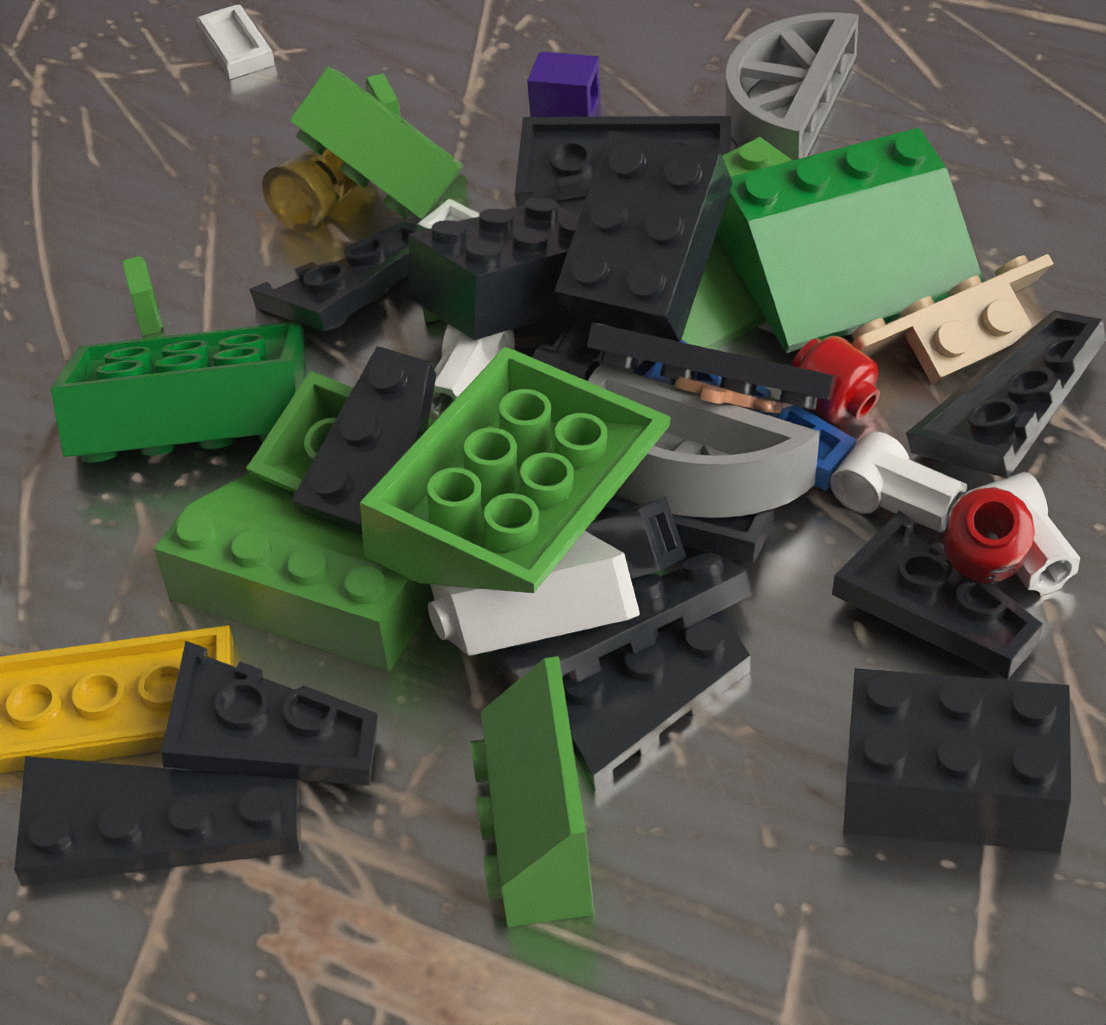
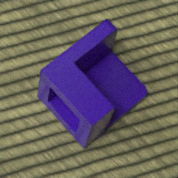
M540 52L527 79L530 117H594L601 100L599 56Z

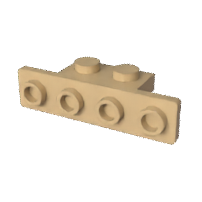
M1049 254L1030 262L1025 255L1014 258L999 267L994 272L996 277L982 282L979 276L971 277L951 288L947 292L949 297L934 303L931 297H926L909 305L900 312L902 318L886 325L883 318H878L866 323L851 334L854 339L852 345L867 356H871L908 340L928 379L934 385L1002 354L1033 328L1014 292L1033 284L1054 263Z

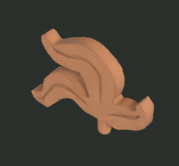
M679 376V380L676 379L674 385L676 388L701 394V400L718 404L730 403L756 409L764 413H781L783 403L779 402L778 399L734 392L720 388L718 383L705 380H694Z

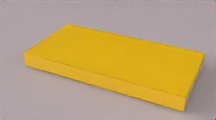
M230 625L0 656V774L24 771L25 756L89 762L161 752L185 641L206 648L208 657L234 666V641Z

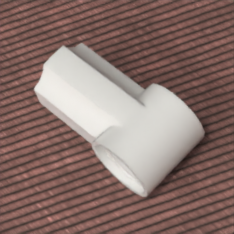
M448 324L442 342V358L434 370L437 375L430 412L437 419L504 346L514 350L513 330L473 340Z
M877 431L868 432L859 440L834 471L830 479L831 490L835 497L852 511L862 514L872 513L879 506L894 513L901 511L912 521L940 533L945 532L951 509L967 492L966 483L909 460L906 450L896 439L888 434Z
M1022 472L1010 476L1008 479L1004 478L965 492L964 495L979 488L990 487L1010 491L1020 498L1031 512L1035 534L1026 561L1016 572L1028 590H1036L1041 596L1061 589L1070 577L1078 573L1080 557L1048 517L1046 498L1042 488L1030 473Z

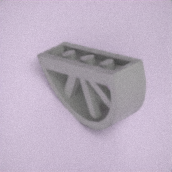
M822 12L788 17L759 28L735 47L726 65V116H731V136L739 147L761 137L791 160L808 156L857 57L858 14ZM801 65L803 68H797L793 66ZM761 80L791 84L751 98L746 95ZM791 104L784 119L767 112Z
M603 363L594 370L588 380L592 384L670 416L669 428L616 492L618 495L641 505L666 497L672 514L707 518L734 517L755 514L782 506L797 499L815 485L819 431L730 403L718 404L701 400V394L682 390L673 385Z

